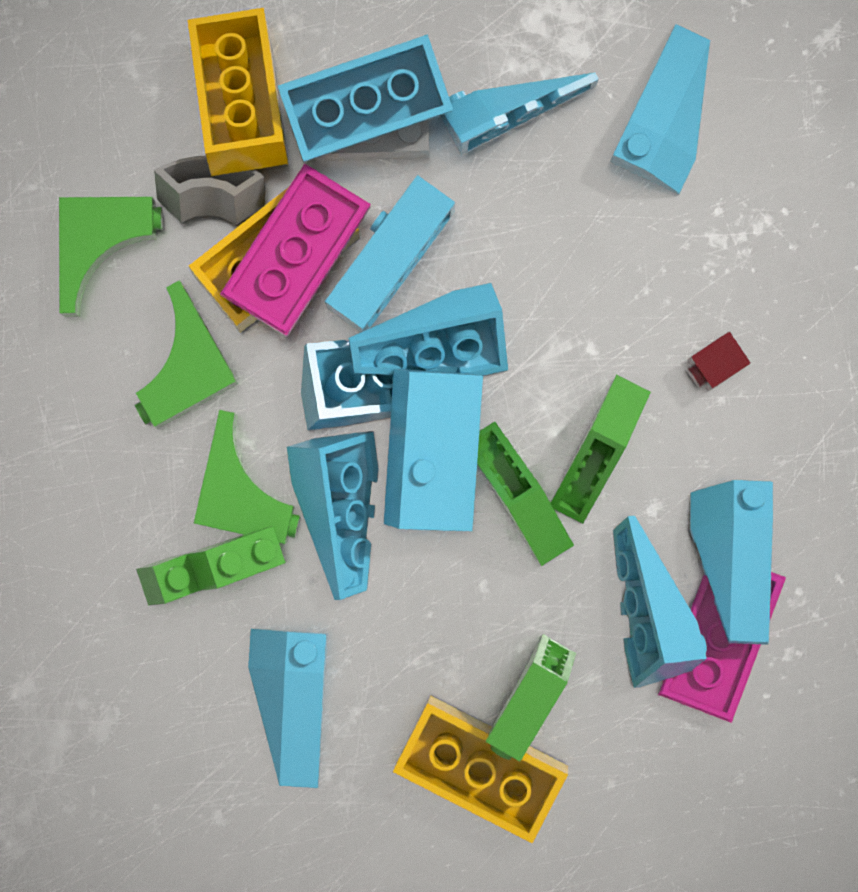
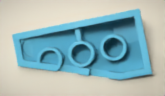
M675 24L610 160L611 163L678 195L696 160L710 47L709 39Z
M594 72L477 90L468 95L464 91H460L449 97L453 111L441 115V118L460 155H463L596 87L599 78Z
M491 283L452 291L348 338L354 373L394 375V369L469 373L484 376L508 370L503 312Z
M346 340L308 343L304 346L301 397L307 430L340 427L391 418L393 375L354 373L349 341Z
M374 431L314 438L288 446L287 454L292 486L334 600H342L366 591L371 543L366 539L368 518H374L375 505H370L372 482H377L379 470Z
M732 480L691 492L690 533L693 542L696 543L704 574L708 577L715 597L714 602L728 643L768 645L773 534V482Z
M628 516L613 530L617 576L621 581H625L626 587L624 602H620L621 615H628L630 638H624L625 654L633 687L639 688L692 671L707 659V646L704 636L700 634L696 618L636 516Z
M252 628L250 631L248 668L279 786L318 788L328 633Z

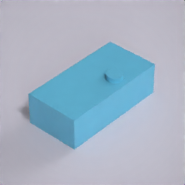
M428 34L278 85V90L303 162L453 111Z
M417 175L390 213L382 211L370 228L374 235L325 300L327 309L360 333L370 329L454 215L456 202Z
M394 369L384 509L385 525L397 529L473 530L483 376L469 373Z

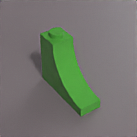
M59 197V313L64 317H80L85 288L95 270L110 255L137 242L156 240V230L163 229L162 207H156V201L153 197Z
M180 280L166 287L175 313V337L170 355L157 376L144 388L136 392L140 402L135 404L137 412L145 425L152 422L153 426L157 429L238 385L236 378Z
M616 374L575 457L551 500V505L555 510L582 524L584 523L626 449L649 398L650 391Z
M219 410L194 524L243 535L274 526L279 543L287 544L288 537H296L300 515L294 514L295 506L272 498L254 483L246 472L236 445L237 415L233 412Z
M494 421L480 430L477 466L496 493L527 546L540 565L543 566L573 547L574 544L544 490L497 423Z
M545 634L541 636L515 688L489 731L486 742L491 745L490 748L494 753L507 760H511V758L519 762L522 760L568 683L576 656L574 651Z

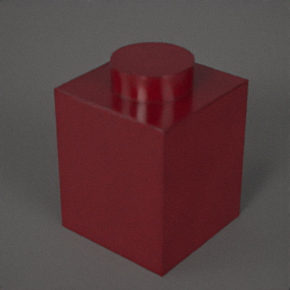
M729 331L687 359L691 365L687 368V371L699 388L705 386L710 391L751 364V362Z

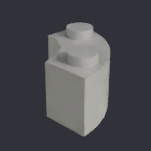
M194 156L170 162L154 170L157 200L181 223L193 217L211 215L225 218L234 225H237L265 206L264 176L255 169L211 176L206 156Z

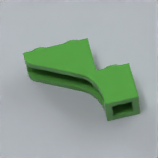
M274 526L192 552L170 556L137 568L136 571L149 606L166 604L198 591L221 588L285 564V560Z

